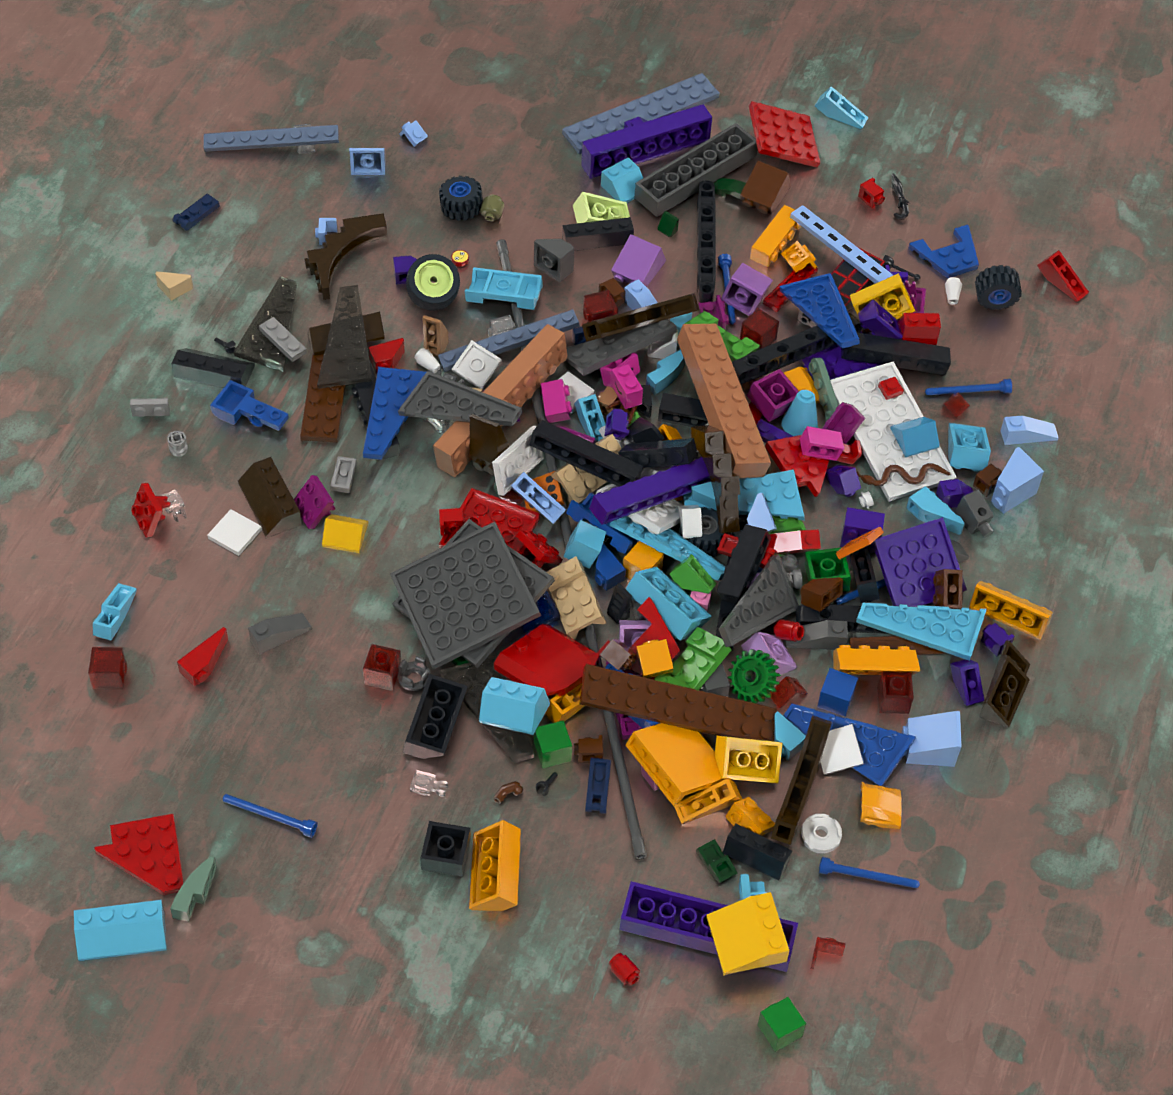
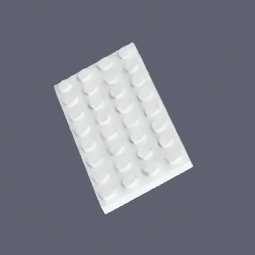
M894 361L830 380L838 405L842 402L852 404L866 418L853 435L856 440H860L862 453L877 480L881 479L885 468L890 465L903 467L911 477H917L921 467L927 463L939 465L950 472V475L934 471V469H929L924 480L915 485L907 483L897 472H892L887 483L880 486L888 502L912 495L925 486L928 489L938 487L939 481L957 478L940 446L939 448L905 458L890 427L924 416ZM896 377L904 390L903 394L886 400L878 384L883 380Z

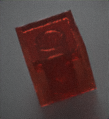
M609 290L584 296L583 315L587 323L618 314V308Z
M757 308L742 322L740 340L747 337L759 344L760 349L767 347L777 339L780 321Z
M371 644L363 666L364 684L393 691L398 678L401 651Z
M92 647L88 674L93 689H123L124 678L127 675V661L123 648Z
M881 672L877 687L879 713L909 714L914 699L912 673Z

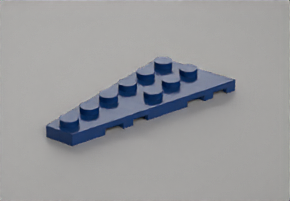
M831 273L780 286V292L841 348L860 344L857 332Z
M378 367L363 458L383 459L392 444L393 438L399 433L403 422H406L409 417L399 416L398 410L426 374L425 371Z
M792 703L783 715L804 735L807 734L812 716L831 721L830 730L853 724L864 764L852 767V769L878 786L885 784L916 739V736L883 729L849 718L838 717L830 713L819 712L815 709Z

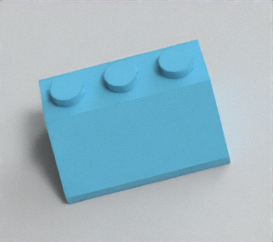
M491 677L482 692L479 722L533 735L550 705L544 688Z

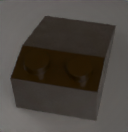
M471 414L469 416L470 456L473 460V465L476 469L486 471L495 476L492 462L510 446L500 424Z

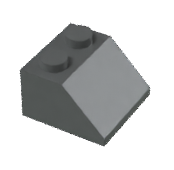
M536 239L534 241V266L560 283L574 271L575 247L563 239Z

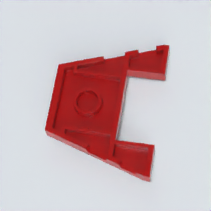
M648 597L637 611L651 623V626L636 640L630 649L637 654V646L652 640L660 641L666 639L671 660H673L680 652V649L652 599ZM608 640V641L599 649V651L597 652L599 655H600V654L602 653V651L606 648V646L610 643V641ZM637 654L634 658L637 661L629 670L643 676Z

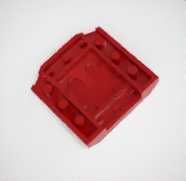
M541 624L500 652L494 662V670L513 682L544 688L547 696L553 694L562 696L582 683L584 666L586 664L596 666L600 661V655L551 625Z

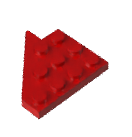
M801 435L767 441L765 448L780 471L794 469L797 486H808L814 497H818L829 460L803 455L800 443Z
M174 814L110 825L112 844L94 847L96 854L162 895L178 893L184 881Z

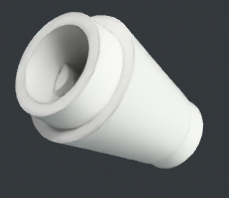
M956 277L948 278L945 283L947 300L951 305L958 303L962 288L960 279Z
M422 348L416 353L414 359L417 364L433 373L440 370L441 365L428 349Z

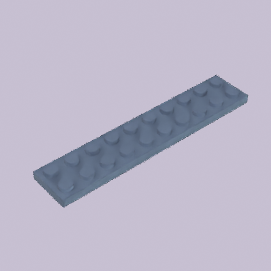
M701 73L562 129V134L577 153L581 154L582 141L624 129V122L638 116L647 121L715 100L719 98L720 93Z

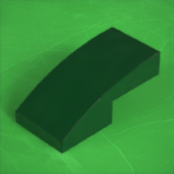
M720 178L714 183L715 194L724 198L729 194L741 199L740 194L746 183L735 179Z
M715 839L696 849L702 862L719 884L738 874L728 855L725 856L722 853Z

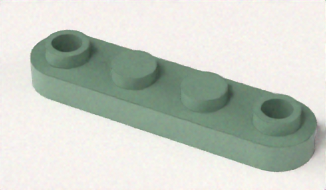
M813 358L809 363V371L812 373L814 386L818 391L819 401L823 406L827 421L835 412L838 402L823 359Z

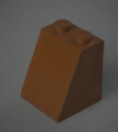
M757 161L740 194L741 202L747 207L753 206L758 208L764 214H773L791 187L789 173Z

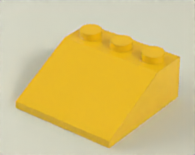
M771 892L747 897L706 915L723 975L787 962L789 947Z

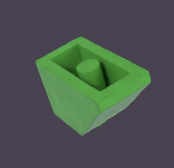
M692 554L676 565L670 572L672 580L682 589L709 593L717 584Z

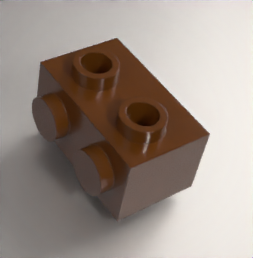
M942 569L935 572L933 577V584L935 586L933 604L935 606L949 607L950 609L962 608L963 570Z

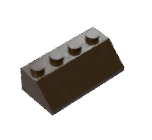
M268 457L253 463L240 477L238 484L259 525L262 526L265 537L269 538L301 526L300 510L273 459Z

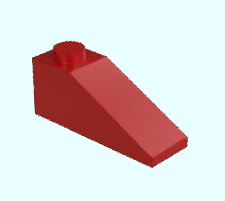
M1059 250L1037 265L1050 283L1075 302H1078L1089 293Z
M819 529L769 534L771 540L768 547L775 550L774 554L804 553L821 549Z
M222 627L177 661L179 672L194 687L199 683H203L212 673L228 641L227 629Z

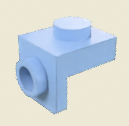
M417 120L413 123L407 122L401 127L403 130L399 133L400 136L405 134L414 147L428 137Z
M319 218V228H315V237L319 238V245L325 242L327 232H337L336 218Z

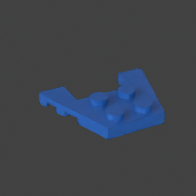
M968 224L954 229L953 234L958 239V243L931 251L924 239L909 243L908 248L912 252L915 250L921 259L932 263V267L947 279L976 270L979 266Z

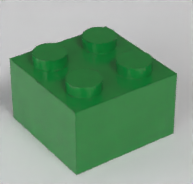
M842 547L805 552V570L808 582L812 579L840 577L843 578L842 592L850 591L851 576L846 556L839 559L836 555L837 551Z

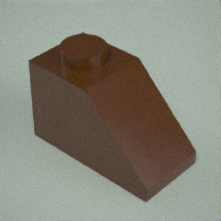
M843 578L812 579L803 585L800 590L801 604L821 612L842 596Z

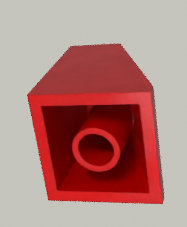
M939 313L902 314L898 321L903 335L901 340L937 345L941 329Z

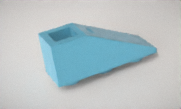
M926 486L909 497L906 508L918 520L926 523L943 517L947 531L958 535L962 534L965 522Z

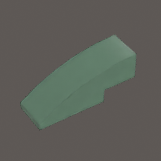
M210 856L201 863L183 883L170 908L173 919L189 922L195 904L205 903L217 868L215 857Z

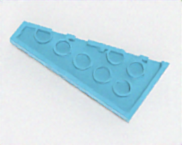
M794 469L766 474L764 477L740 479V495H738L739 515H749L757 494L763 493L772 516H780L782 519L793 517L805 521ZM692 492L683 495L684 505H698L701 509L702 507L711 509L692 499Z
M628 516L614 520L609 525L680 562L692 554L714 580L719 581L724 577V565L688 540L683 539L681 535L670 528L660 534H653L643 525L634 523Z
M862 603L856 622L970 661L987 609L969 610V608H961L960 610L940 606L918 605L917 607H907V605L902 604L899 606H888L882 603Z

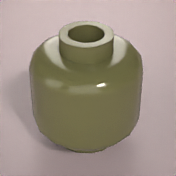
M492 194L483 199L480 212L487 221L492 222L501 218L505 204L501 197Z

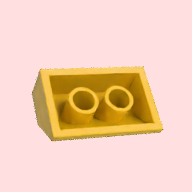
M899 273L850 295L857 315L872 300H875L896 319L901 318L903 313L915 311Z
M727 736L716 737L715 759L721 778L767 783L779 782L782 742Z

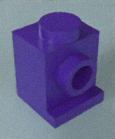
M613 409L606 416L604 436L613 434L617 440H622L629 434V430H627L629 424L627 412H624L622 409Z
M996 623L993 625L988 624L982 631L981 642L997 657L1002 653L1005 641L1009 640L1012 643L1015 636L1013 634L1008 635Z

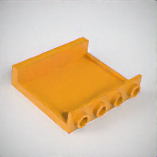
M660 723L634 731L625 745L673 806L680 804L685 795L709 788L725 780L720 776L715 759V751L698 731Z

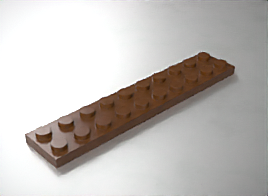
M589 664L584 666L580 705L715 736L774 741V715L777 712V708Z

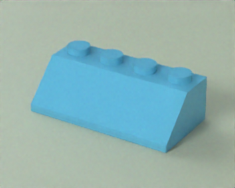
M658 567L636 572L626 587V590L632 595L631 598L641 605L650 597L672 636L680 641L687 639L697 627L701 628L712 617Z
M162 900L74 910V933L78 961L167 950L165 911Z

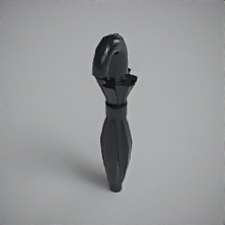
M893 173L891 174L893 191L899 200L898 208H902L903 211L900 215L894 213V217L902 220L909 215L908 204L910 202L905 199L903 186Z

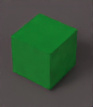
M564 720L537 727L534 732V745L542 769L571 762L572 743Z
M786 997L761 1011L757 1025L776 1052L803 1037L806 1022L790 998Z

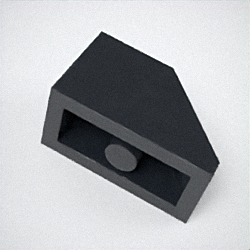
M641 417L627 428L629 430L626 438L628 443L653 442L664 439V436L654 424Z

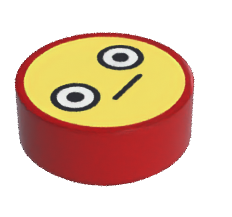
M464 250L454 251L451 256L452 263L457 267L466 266L469 263V254Z

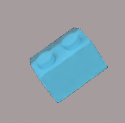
M949 423L948 461L950 466L955 469L967 468L976 472L982 471L988 466L991 453L986 429L984 427Z

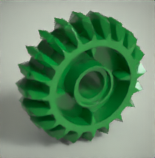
M750 649L749 652L743 651L742 656L737 655V661L731 662L734 667L728 669L729 672H732L731 676L727 677L729 680H732L730 683V687L734 688L732 693L738 694L737 698L740 700L744 699V701L755 704L758 701L764 702L765 697H772L770 691H777L774 685H779L780 683L776 681V677L781 676L775 672L779 668L778 665H773L776 660L770 658V654L763 653L762 650ZM753 672L756 673V678L754 681L752 680Z

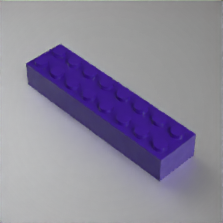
M704 104L582 141L581 166L589 179L601 176L603 170L628 157L635 164H640L700 145L710 139L712 116Z
M631 881L620 919L619 930L718 955L706 915L728 905ZM779 918L789 947L787 962L765 967L787 972L798 923Z

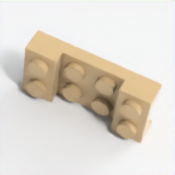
M613 434L607 435L595 443L616 454L622 449ZM568 463L551 474V477L560 482L568 494L569 505L571 500L580 503L589 493L607 482Z
M577 556L547 571L555 579L548 589L553 596L561 616V622L569 637L575 640L579 630L591 624L604 625L607 623L583 565Z

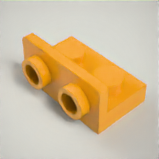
M798 241L781 253L795 273L805 268L809 263L814 269L817 268L814 263L816 261L814 255L805 244L801 246Z

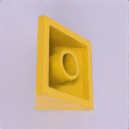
M334 514L329 515L325 518L322 547L360 553L369 521Z

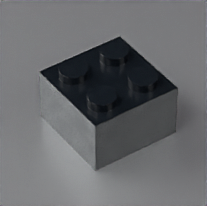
M429 821L420 857L421 870L463 877L471 841V828Z

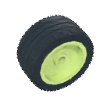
M428 254L418 258L411 265L407 274L406 288L410 299L420 308L429 311L444 309L454 301L460 287L459 272L454 263L448 258L439 254Z

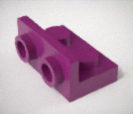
M716 295V301L698 303L699 314L704 311L719 319L717 325L726 330V325H729V317L724 312L725 302L721 300L720 295Z
M842 402L837 406L830 419L825 422L822 429L841 432L843 443L847 444L866 418L854 405Z

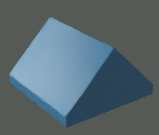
M920 417L890 427L905 458L939 448L940 446L935 420Z

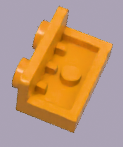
M750 797L734 802L725 816L733 826L738 824L761 836L773 831L775 825L770 816L765 814Z

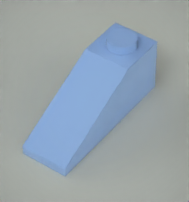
M639 279L624 287L625 303L632 310L657 303L650 290Z
M1026 416L1004 417L1000 430L1005 445L1057 441L1059 439L1053 423Z
M525 472L511 485L512 489L552 524L566 511L563 506Z

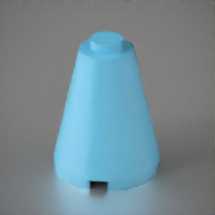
M801 390L797 393L782 420L781 426L785 432L797 436L802 435L807 426L818 428L816 399L813 392Z

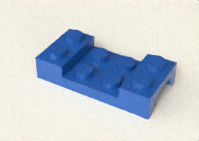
M589 493L581 504L571 500L566 513L576 522L588 520L591 525L606 531V535L612 537L610 544L618 552L629 553L639 541L609 526L611 522L601 525L589 509L592 498L595 495L594 493Z

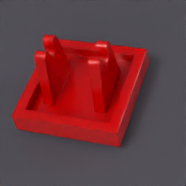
M141 483L134 504L131 507L132 515L135 516L139 528L143 531L145 537H153L158 522L165 520L166 517L161 515L162 509L170 507L171 504L166 502L167 496H155L149 483Z
M520 530L516 535L524 544L519 554L526 558L532 553L536 557L532 563L541 568L545 563L559 565L563 561L558 555L559 551L555 547L550 546L547 543V538L542 534Z

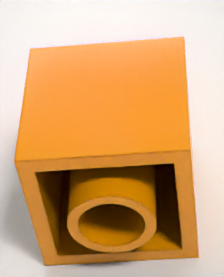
M638 541L623 558V567L626 569L625 577L631 580L636 572L653 567H658L662 571L664 554Z
M666 639L660 641L652 640L637 646V654L644 678H652L673 672L674 668Z

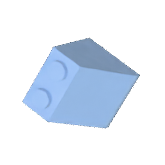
M1020 447L1015 449L999 476L991 502L994 507L1003 514L1037 494L1044 473Z
M960 711L908 718L906 726L902 727V734L916 736V739L904 755L906 756V764L955 767L961 750Z

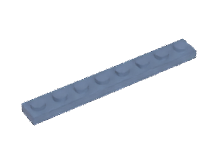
M338 125L204 134L205 152L339 143Z
M572 309L475 343L497 355L529 344L547 324L562 332L580 327ZM468 345L438 355L444 372L452 370Z

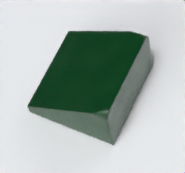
M664 211L657 230L668 237H672L678 231L679 219Z

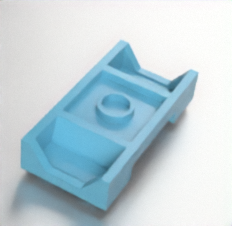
M474 267L471 285L469 289H465L466 302L483 303L484 299L517 302V308L534 310L543 287L542 275Z

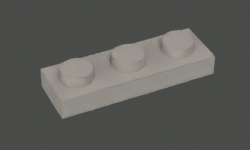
M274 317L259 325V330L292 362L307 354V349Z

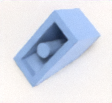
M759 493L747 517L748 524L746 525L767 529L769 533L777 530L764 494Z

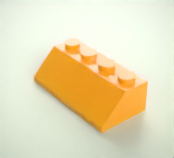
M983 581L977 583L969 609L972 610L987 609L985 616L1040 640L1053 614L1052 611L1045 607H1040Z
M839 645V648L833 651V669L850 675L913 676L920 672L916 650H910L908 646H900L898 650L890 649V646H878V649H870V646L861 645L858 646V649H852L851 645Z
M504 820L473 833L470 910L504 911L517 906L521 829Z

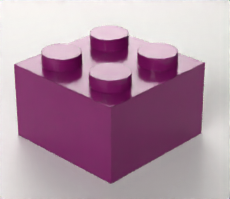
M779 369L753 382L746 396L767 421L770 422L788 411L799 391Z

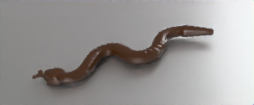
M927 463L921 467L917 477H911L899 465L886 467L880 480H875L870 475H860L858 471L857 475L865 484L883 486L887 483L890 474L897 472L907 483L915 485L924 480L929 469H934V471L950 475V472L939 465Z

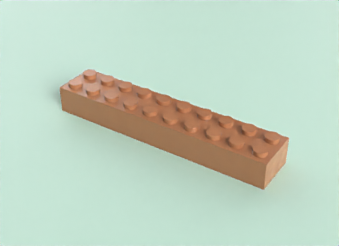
M547 324L483 393L522 408L525 401L533 396L538 387H541V383H544L555 372L556 368L567 359L565 333ZM455 421L433 445L437 468L454 478L463 472L466 465L472 460L470 456V422Z
M683 324L677 341L709 425L723 431L724 450L731 453L732 472L739 475V478L764 477L771 461L717 324Z

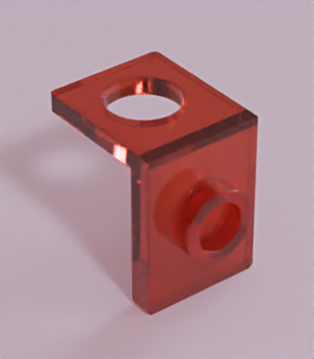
M786 676L779 682V685L775 686L776 692L770 691L772 696L770 698L781 709L797 693L803 695L808 693L796 678Z
M817 937L810 969H814L818 951L843 956L846 943L838 942L833 938Z

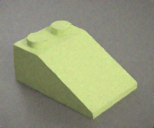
M582 192L573 204L577 223L630 217L627 202Z

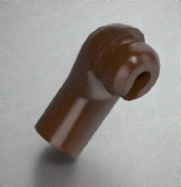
M517 781L504 784L494 795L493 800L501 804L507 795L512 792L515 796L520 795L523 792V787Z

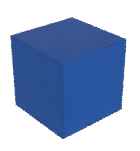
M829 668L820 692L817 707L846 717L855 693L858 677Z

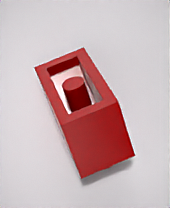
M403 338L369 347V359L376 374L378 373V367L395 368L405 352Z

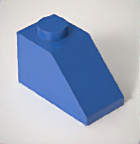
M603 543L597 558L595 581L607 591L618 583L625 581L626 569Z

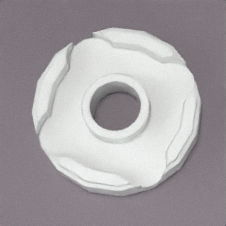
M814 814L805 819L800 830V836L803 844L810 851L829 853L839 846L842 838V828L838 821L833 820L829 815ZM824 830L827 835L820 837L816 834V831Z

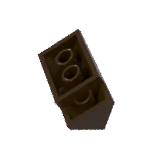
M380 311L310 327L307 333L314 356L367 348V342L385 339Z
M1009 640L1005 641L980 713V717L1004 727L1010 726L1030 681L1026 676L1030 663Z

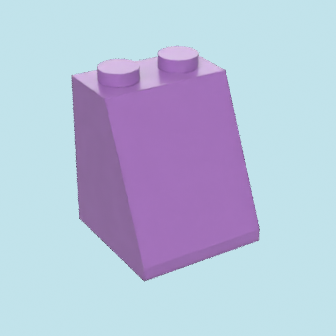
M630 234L611 271L614 278L619 282L623 283L625 281L631 284L639 279L647 287L666 262V258L661 247Z
M742 263L731 277L721 300L752 317L773 280Z

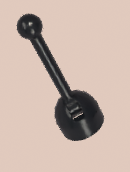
M884 256L885 265H889L890 269L894 268L901 272H908V275L913 277L915 281L921 279L919 274H913L894 265V260L890 256Z

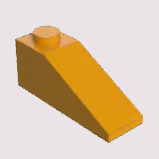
M582 683L566 695H556L549 700L550 705L545 714L552 723L566 721L584 707V705L579 704Z
M727 778L682 800L674 808L681 824L724 810L732 806L734 802L741 800L742 797L735 782Z

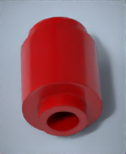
M781 619L775 624L774 633L778 639L796 642L803 638L804 627L798 622Z
M618 953L609 961L610 970L624 985H633L640 978V969L627 955Z

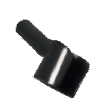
M217 337L214 339L215 342L224 347L227 354L237 351L235 348L236 343L233 340L226 343Z
M553 772L545 782L539 781L536 784V791L541 787H545L542 795H547L549 785L558 774Z

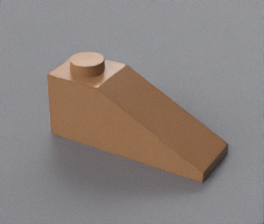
M424 315L422 318L424 348L428 349L433 356L438 357L439 354L444 353L449 343L448 330L441 320Z

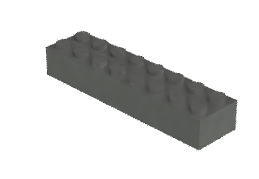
M735 123L636 182L634 198L658 217L664 211L671 209L699 192L701 181L710 180L715 182L756 157L758 151L756 139Z

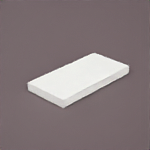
M532 426L492 462L498 495L504 496L512 489L511 485L523 472L528 474L544 459L542 451L529 445L533 430L537 426Z

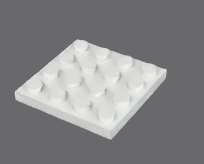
M614 484L607 485L597 490L596 494L609 491L613 487L618 486ZM672 499L628 515V517L634 523L646 527L649 532L660 534L680 523L678 506L684 505Z

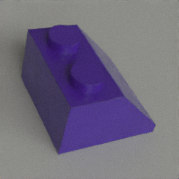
M875 300L868 303L858 313L859 320L863 324L862 327L872 331V335L901 339L903 337L898 320Z

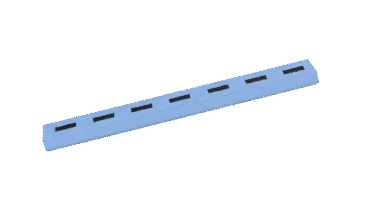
M802 205L791 213L790 218L875 284L893 276V274Z

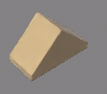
M157 271L155 273L157 286L171 301L193 289L191 275Z

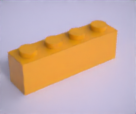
M786 205L781 208L751 247V260L766 267H769L772 262L777 260L779 252L784 251L787 242L793 239L795 231L801 228V225L790 218L791 213L795 209Z

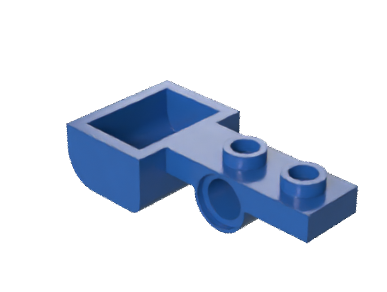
M229 380L210 405L212 413L217 418L232 425H235L239 418L244 415L248 417L254 426L262 427L264 424L279 431L289 419L288 413L256 400L254 390L232 380Z

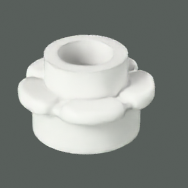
M869 491L861 492V496L858 497L862 508L866 507L869 509V507L874 505Z

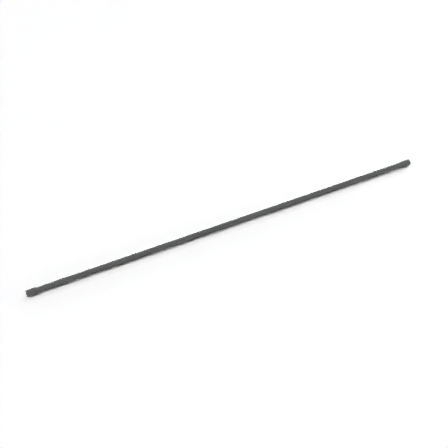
M498 240L496 246L503 271L512 272L506 240ZM510 302L516 328L525 326L521 308H517V302ZM527 345L521 346V351H522ZM538 387L532 396L539 424L542 420L546 421V416ZM545 453L549 473L558 470L555 457ZM565 503L561 506L566 511L559 519L565 546L567 547L572 529L569 516L566 513ZM591 624L585 627L584 630L589 649L597 653L599 647L594 625ZM600 657V661L596 664V666L603 668L602 660ZM603 710L632 837L634 855L636 859H644L647 857V851L640 830L614 712Z

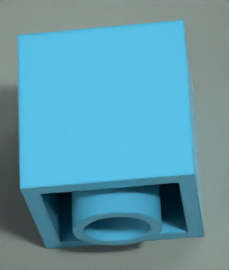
M580 520L569 538L563 557L570 560L577 556L582 565L589 569L601 551L606 531Z

